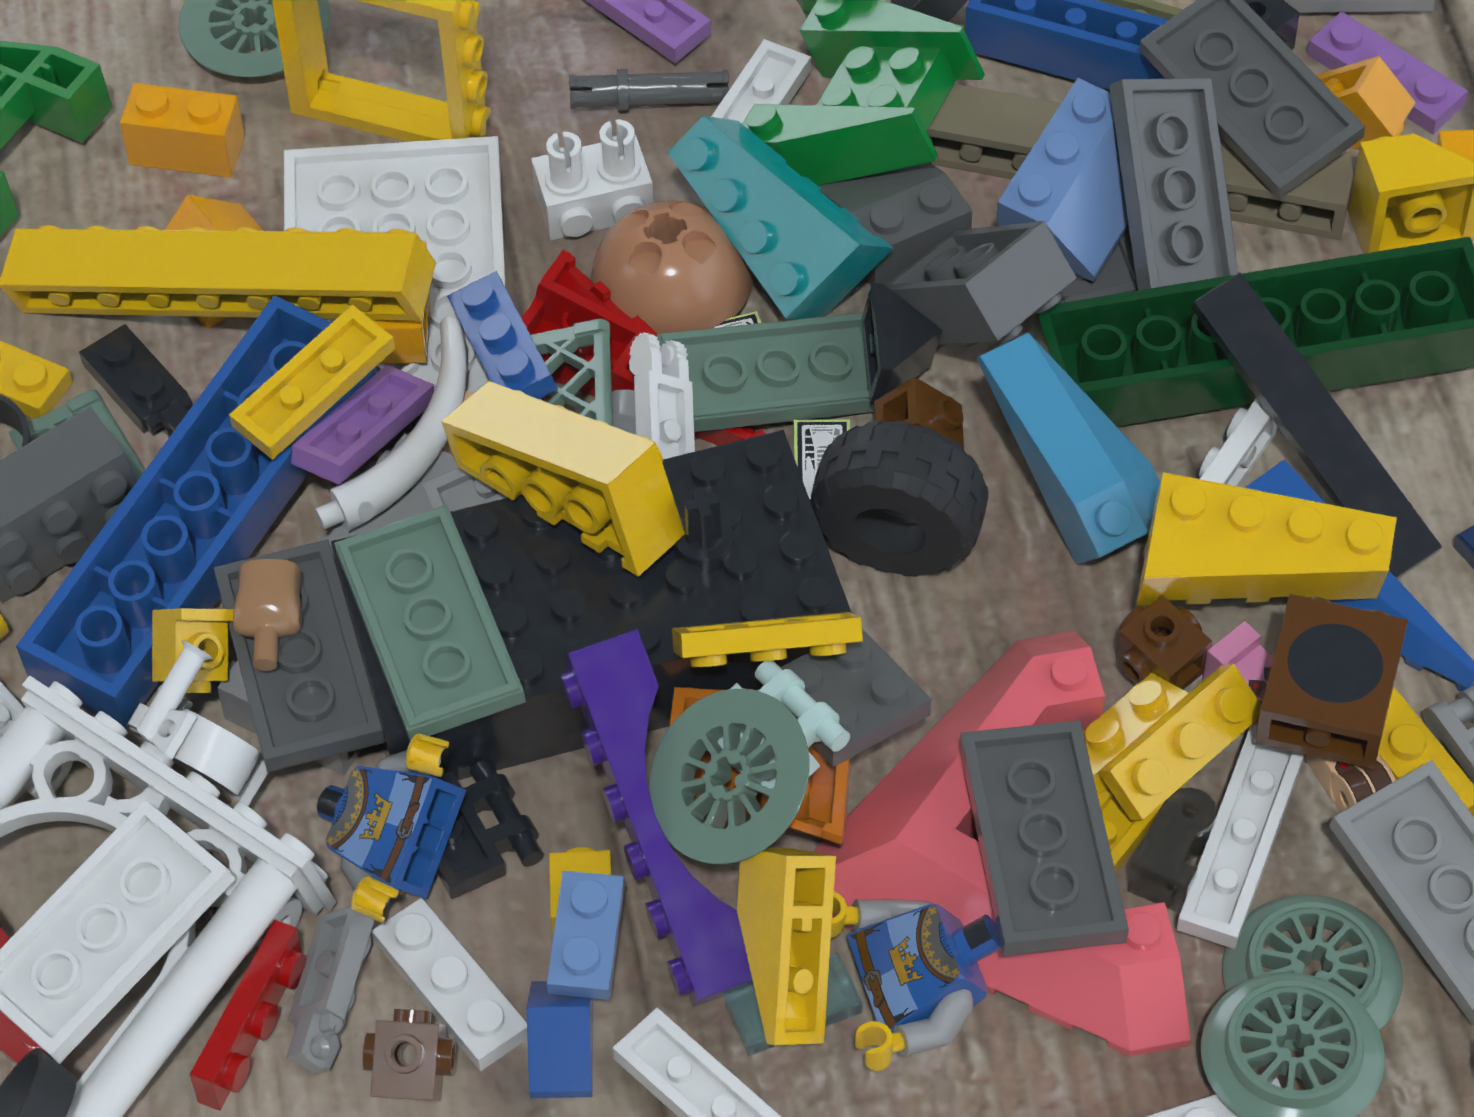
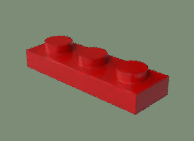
M274 919L190 1072L198 1103L220 1111L230 1092L237 1093L243 1086L250 1069L249 1057L259 1039L265 1041L270 1036L278 1017V1003L287 988L294 989L305 967L306 956L302 953L296 927Z

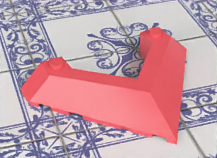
M1075 631L1017 640L847 816L843 844L825 839L813 851L836 856L834 892L839 893L845 899L847 906H852L855 899L929 901L940 905L959 918L964 926L985 914L992 918L996 924L980 845L978 841L970 837L976 830L959 749L960 734L962 732L1078 720L1081 721L1084 731L1103 714L1105 694L1091 646ZM1165 902L1124 909L1129 928L1126 943L1003 956L1000 949L978 961L988 989L987 993L994 995L996 991H999L1028 1005L1029 1012L1073 1031L1075 1026L1107 1040V1047L1129 1057L1190 1046L1191 1043L1181 958ZM832 912V918L836 917L837 915ZM845 925L844 927L850 931H855L852 925Z

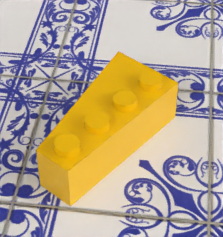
M490 381L485 383L441 421L457 467L513 501L520 494L524 495L531 507L537 511V515L554 526L564 519L583 531L581 534L582 543L601 553L607 546L624 556L621 559L622 567L638 577L685 535L664 470L662 453L656 442L645 436L632 434L610 426L604 421L591 419L567 410L563 406L550 404L526 395L522 391L512 390Z
M1163 472L1154 503L1136 606L1151 605L1161 595L1167 600H1186V604H1210L1211 599L1245 598L1246 602H1269L1270 597H1289V594L1303 597H1321L1327 600L1375 599L1389 571L1397 517Z

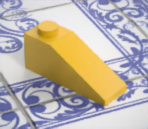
M766 848L757 855L740 861L737 913L767 1044L798 1045L824 1043L836 865L835 855L794 848Z

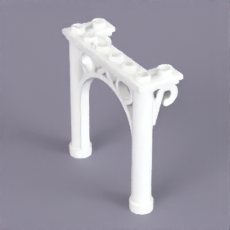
M29 675L22 684L27 692L21 698V701L26 707L0 738V838L29 825L53 821L86 823L114 832L146 799L165 816L171 808L200 827L201 829H195L186 834L204 849L215 850L222 857L228 858L229 871L235 878L231 885L211 904L210 907H221L198 937L195 939L196 923L194 922L171 946L166 963L153 985L76 1083L75 1094L66 1117H123L241 961L255 946L260 947L274 919L296 927L302 913V907L317 916L322 908L330 912L336 904V900L325 884L328 875L311 861L315 856L314 853L297 838L288 833H285L281 839L273 836L264 830L267 826L266 821L245 804L238 802L232 809L217 799L220 795L219 790L199 774L191 771L185 778L171 769L174 762L155 745L145 741L139 748L125 738L128 734L127 730L106 713L99 711L95 717H92L80 709V706L83 704L82 701L65 686L54 681L48 688ZM73 761L85 763L88 768L94 770V780L90 788L83 794L74 797L56 798L54 792L68 776ZM109 768L144 791L130 799L117 800L109 797L112 792L113 783ZM25 792L37 798L36 800L12 805ZM244 857L254 863L248 872Z

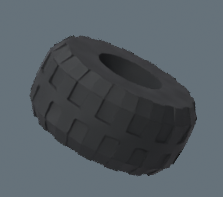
M880 420L868 422L861 427L857 425L840 434L831 444H828L815 475L810 502L822 534L826 535L831 546L837 551L840 550L846 554L848 559L860 565L864 564L872 567L876 571L917 577L919 574L932 575L940 573L947 567L951 568L970 554L972 547L976 545L982 528L989 494L988 485H986L983 479V474L978 464L953 439H948L938 434V431L924 426L922 428L911 425L910 422H882Z

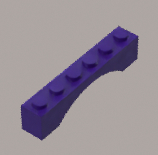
M638 629L568 653L566 661L568 672L560 674L561 685L570 708L574 709L581 706L589 729L581 731L582 741L591 764L595 766L602 763L610 786L602 788L603 797L613 822L617 823L623 820L632 842L623 846L625 856L636 881L642 878L646 879L653 901L645 903L646 912L656 937L660 938L667 935L675 959L667 961V967L679 997L689 994L693 1007L753 986L737 910L719 900L691 875L672 850L654 812L647 785L645 742L649 714L659 685Z

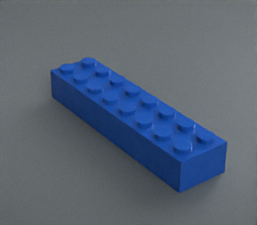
M276 295L272 297L16 645L28 677L30 675L48 688L54 681L60 683L82 701L83 704L81 706L95 714L102 711L127 729L129 726L128 722L139 703L144 704L160 682L152 681V610L213 608L221 597L214 567L248 559L309 473V471L291 464L292 445L376 374L374 368L273 460L232 427L229 414L327 328L331 322Z

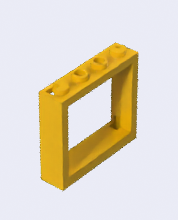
M272 0L291 113L406 142L485 137L487 134L486 121L491 113V108L485 105L488 75L486 71H482L481 67L484 38L478 34L477 30L480 2L474 0H356L438 20L447 95L446 102L329 73L318 0Z

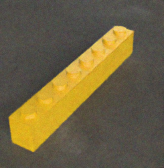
M43 225L38 229L15 228L0 277V288L22 313L258 318L272 297L276 295L323 319H337L353 304L371 320L421 321L436 261L418 234L404 229H391L387 232H360L350 228H341L336 232H310L302 228H288L285 231H258L249 227H240L235 231H214L201 227H188L185 230H159L154 227L140 226L136 230H119L103 226H90L87 229H61L52 225Z

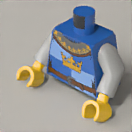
M418 733L411 739L407 750L382 758L375 768L358 766L352 770L345 789L330 785L321 792L317 802V813L321 819L332 823L326 843L330 850L342 857L341 871L354 890L351 900L352 910L383 923L385 919L383 910L389 903L390 897H397L399 893L397 889L424 899L427 898L466 793L465 789L433 777H441L443 774V768L439 766L442 751L449 747L448 741Z
M834 892L833 912L837 916L832 918L831 938L838 936L843 931L845 925L853 926L855 931L847 934V938L877 1020L862 1024L855 1034L856 1048L864 1049L871 1045L879 1046L865 1052V1065L873 1071H882L892 1062L894 1052H898L901 1056H908L947 1046L953 1042L972 1013L973 1007L985 999L988 989L978 961L1001 949L997 926L992 918L985 914L964 926L959 918L940 905L929 901L855 899L852 906H847L845 899L839 893Z

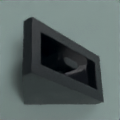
M882 283L871 284L861 318L870 405H874L875 400L913 377L919 376L929 368L942 333L941 328Z

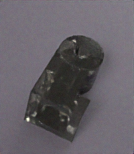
M1188 787L1178 789L1165 800L1131 863L1127 892L1156 904L1165 902L1167 909L1179 914L1181 913L1198 870L1197 867L1190 864L1193 858L1203 854L1216 819V805L1210 795L1200 789Z

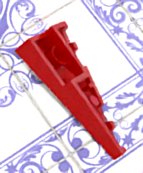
M562 249L538 283L535 298L521 316L529 334L573 327L575 323L595 319L608 321L610 324L612 392L627 389L635 391V375L630 371L629 360L631 359L629 353L632 341L635 340V336H639V333L643 334L644 332L657 336L658 333L638 315L632 319L620 310L610 299L611 290L601 281L594 284L576 267V258L571 253ZM594 345L578 348L573 354L589 362L594 357ZM550 353L541 354L544 362L552 356ZM563 362L551 376L554 381L566 385L580 370ZM592 377L579 391L595 397V378ZM750 426L694 432L695 437L717 446L766 434L761 428L755 432Z

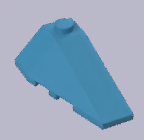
M1026 333L977 357L976 359L1076 565L1100 558L1149 533L1154 503L1160 485L1159 478L1152 464L1029 333Z

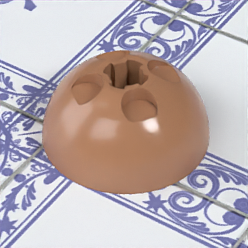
M667 200L649 203L627 213L608 230L597 248L592 263L590 279L594 284L601 281L611 290L610 299L632 319L638 315L655 332L662 334L709 329L719 325L728 318L735 317L750 295L753 275L752 270L707 208L685 201Z

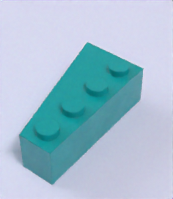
M702 116L667 152L787 319L826 316L893 249L881 237L872 235L859 224L861 221L846 208H839L822 194V189L808 177L799 175L786 164V159L737 120Z

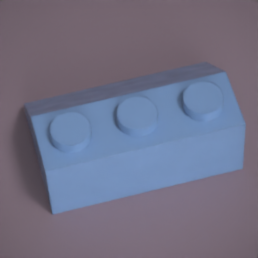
M1077 78L998 200L997 226L1045 221L1073 272L1094 282L1128 229L1129 223L1111 93Z

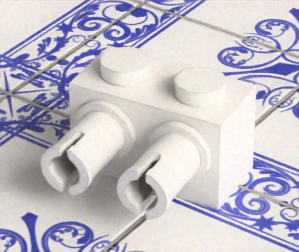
M615 120L616 136H612L611 122H606L599 131L601 143L583 147L577 135L564 131L562 132L564 147L559 148V138L557 133L548 138L546 143L548 155L531 158L534 193L550 241L566 237H578L588 232L612 227L627 213L654 202L653 182L634 128L627 121Z

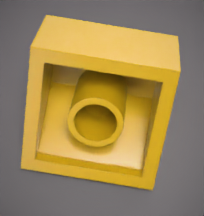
M1414 133L1394 137L1384 136L1360 142L1348 214L1363 254L1470 237L1473 240L1474 161Z

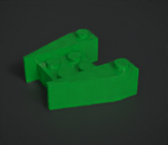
M818 0L799 30L822 77H833L816 105L754 104L742 124L786 159V164L799 175L808 177L817 186L936 161L938 154L927 130L956 80H982L985 73L963 26L883 0Z
M0 41V150L27 120L83 143L113 108L100 64L56 46ZM0 171L1 237L19 216L5 172Z

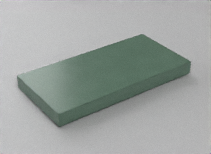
M863 312L662 333L656 336L658 337L657 340L660 341L659 346L661 347L666 341L673 340L684 344V348H687L686 353L688 355L686 359L688 360L689 381L692 382L694 432L874 412V405H870L861 322Z
M447 505L334 543L337 556L409 741L418 733L431 736L526 702L520 680Z

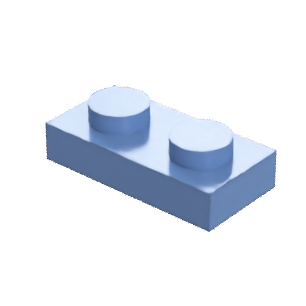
M574 871L562 872L547 977L548 994L610 1000L625 891L624 876Z

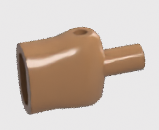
M256 559L244 562L239 567L238 593L233 610L234 630L241 636L254 638L253 667L260 671H271L277 667L278 637L296 634L301 629L302 613L299 595L301 571L294 562L283 559Z

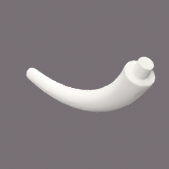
M447 316L440 322L441 364L439 376L431 400L418 424L405 440L382 461L359 476L330 489L332 501L315 508L317 519L324 530L342 522L345 529L349 532L386 510L423 476L447 442V437L441 421L462 404L466 385V343L462 325L458 318Z

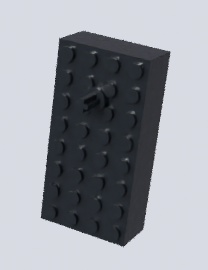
M784 430L663 459L664 470L685 535L639 577L622 567L621 559L624 556L607 546L599 553L582 543L581 534L583 531L564 519L554 526L539 517L537 511L531 507L522 494L514 501L510 498H504L450 512L520 680L526 702L431 735L430 737L449 742V747L445 748L441 753L439 767L443 768V774L453 771L457 780L472 777L470 769L482 760H490L497 771L585 748L581 731L589 729L581 706L574 709L570 708L560 681V674L568 672L566 668L568 653L638 629L659 685L649 714L647 732L670 726L674 687L728 690L737 683L743 689L759 691L762 688V683L755 677V671L764 661H751L750 652L727 654V664L692 667L690 657L682 658L674 653L672 628L845 612L852 613ZM346 537L331 541L332 550L382 725L385 743H382L385 757L407 750L410 741L336 553L334 543L350 538ZM810 646L787 648V658L774 660V662L779 667H782L809 653Z

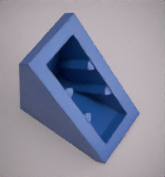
M531 981L526 1007L530 1098L593 1097V998L551 995L547 992V981Z

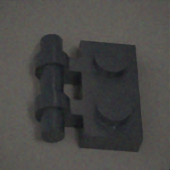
M482 760L472 766L470 774L476 783L465 788L461 787L453 771L447 772L441 777H436L466 790L436 871L451 899L505 875V863L500 853L507 850L516 852L523 866H532L538 863L544 855L536 841L538 837L536 827L529 816L521 815L512 799L515 794L514 789L506 775L496 772L490 760ZM483 809L492 811L499 824L485 829L476 812Z

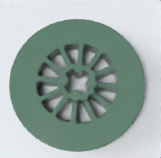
M272 0L185 1L179 16V34L188 53L200 64L222 74L246 78L266 77L284 71ZM318 0L324 38L330 23V8L327 0ZM266 47L269 49V51L262 52V48ZM251 49H255V53L250 54L249 51Z
M723 690L703 697L688 707L676 718L663 736L654 756L650 773V797L656 818L668 842L682 854L709 864L739 862L757 855L772 845L794 820L806 793L810 759L805 735L796 717L783 703L757 690ZM742 730H745L742 738L740 739V732ZM722 736L724 742V749H722L718 743L719 738H721ZM763 736H765V741L760 745ZM706 750L711 754L709 763L701 761ZM774 756L776 757V761L774 763L766 764ZM735 766L742 770V773L735 777L736 787L731 790L724 786V784L732 779L730 769ZM697 769L705 771L702 778L694 780ZM776 777L775 785L772 789L761 785L763 780ZM703 793L700 797H698V798L694 801V796H695L696 794ZM758 793L769 797L763 808L760 807L755 798ZM745 807L751 815V819L747 822L745 820ZM709 813L706 821H704V816ZM728 819L729 825L727 828L723 829Z
M1300 894L1269 901L1248 914L1236 949L1225 948L1222 970L1226 992L1246 980L1265 974L1278 972L1305 974V966H1309L1312 960H1317L1323 963L1322 970L1315 974V977L1339 986L1356 998L1371 1015L1379 1031L1391 1019L1401 997L1403 983L1402 967L1397 950L1390 937L1368 914L1351 904L1335 898ZM1303 926L1316 927L1315 939L1310 940L1307 937ZM1325 928L1336 932L1328 942L1322 940L1323 929ZM1290 931L1294 941L1282 934V932ZM1346 941H1349L1354 945L1353 947H1349L1338 951V949ZM1270 945L1275 950L1265 949V947ZM1363 962L1365 964V967L1355 966L1352 964ZM1262 967L1272 968L1275 970L1264 972L1262 970ZM1351 983H1353V984H1358V985H1363V988H1362V989H1358V988H1356L1355 986H1353ZM1282 1005L1287 1017L1293 1019L1294 1006ZM1302 1007V1020L1308 1021L1316 1011ZM1268 1010L1261 1011L1263 1015L1273 1021ZM1325 1020L1318 1030L1333 1026L1334 1024L1331 1020ZM1295 1039L1285 1040V1048L1304 1052V1049L1298 1048ZM1344 1041L1332 1043L1346 1046V1043Z
M1278 972L1265 974L1235 986L1211 1010L1204 1025L1201 1038V1058L1207 1079L1220 1100L1239 1117H1357L1374 1099L1380 1087L1385 1068V1053L1380 1032L1364 1006L1339 986L1327 980L1302 973ZM1282 1005L1294 1006L1293 1019L1287 1017ZM1302 1007L1316 1011L1308 1021L1302 1020ZM1268 1010L1273 1021L1263 1015L1261 1011ZM1325 1020H1331L1334 1024L1333 1026L1318 1030ZM1245 1026H1250L1257 1032L1243 1030V1028ZM1295 1039L1298 1048L1304 1049L1303 1056L1299 1058L1292 1057L1289 1048L1284 1047L1285 1040ZM1344 1041L1346 1043V1046L1332 1043ZM1241 1048L1256 1051L1245 1054L1242 1052ZM1332 1062L1342 1063L1346 1066L1345 1068L1341 1069L1334 1065ZM1265 1065L1269 1066L1261 1075L1256 1074L1253 1070ZM1315 1073L1329 1083L1325 1085L1319 1084ZM1284 1075L1286 1077L1285 1088L1271 1083L1277 1076ZM1295 1077L1302 1079L1307 1090L1294 1089Z

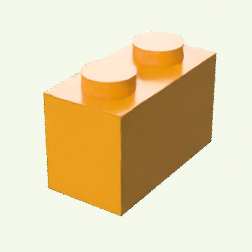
M133 83L120 121L129 165L232 178L245 139L237 95Z

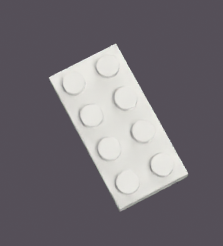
M145 799L0 949V1011L60 1064L235 880L234 876L228 868Z

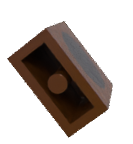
M1289 594L1260 710L1255 743L1375 770L1408 619L1394 617L1380 610H1362L1335 604L1321 597H1303Z

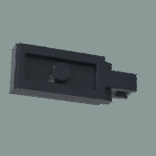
M126 324L79 351L81 362L85 369L143 434L148 431L153 434L161 429L170 437L193 406L187 391Z

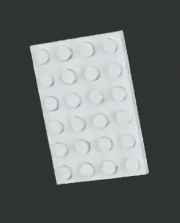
M498 136L284 150V231L288 228H302L310 232H336L341 228H350L360 232H387L391 229H404L417 233L422 241H426L427 249L436 261L430 285L427 363L378 364L375 367L376 374L386 365H389L435 384V389L441 364L440 322L447 316L458 318L447 295L497 271L506 288ZM325 319V320H327V321H329V322L332 323V322H333L334 320H336V319ZM463 329L467 352L465 391H477L490 380Z

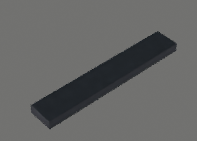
M1241 272L1195 300L1191 307L1194 313L1333 503L1340 507L1397 517L1389 571L1399 579L1438 553L1442 548L1439 541Z

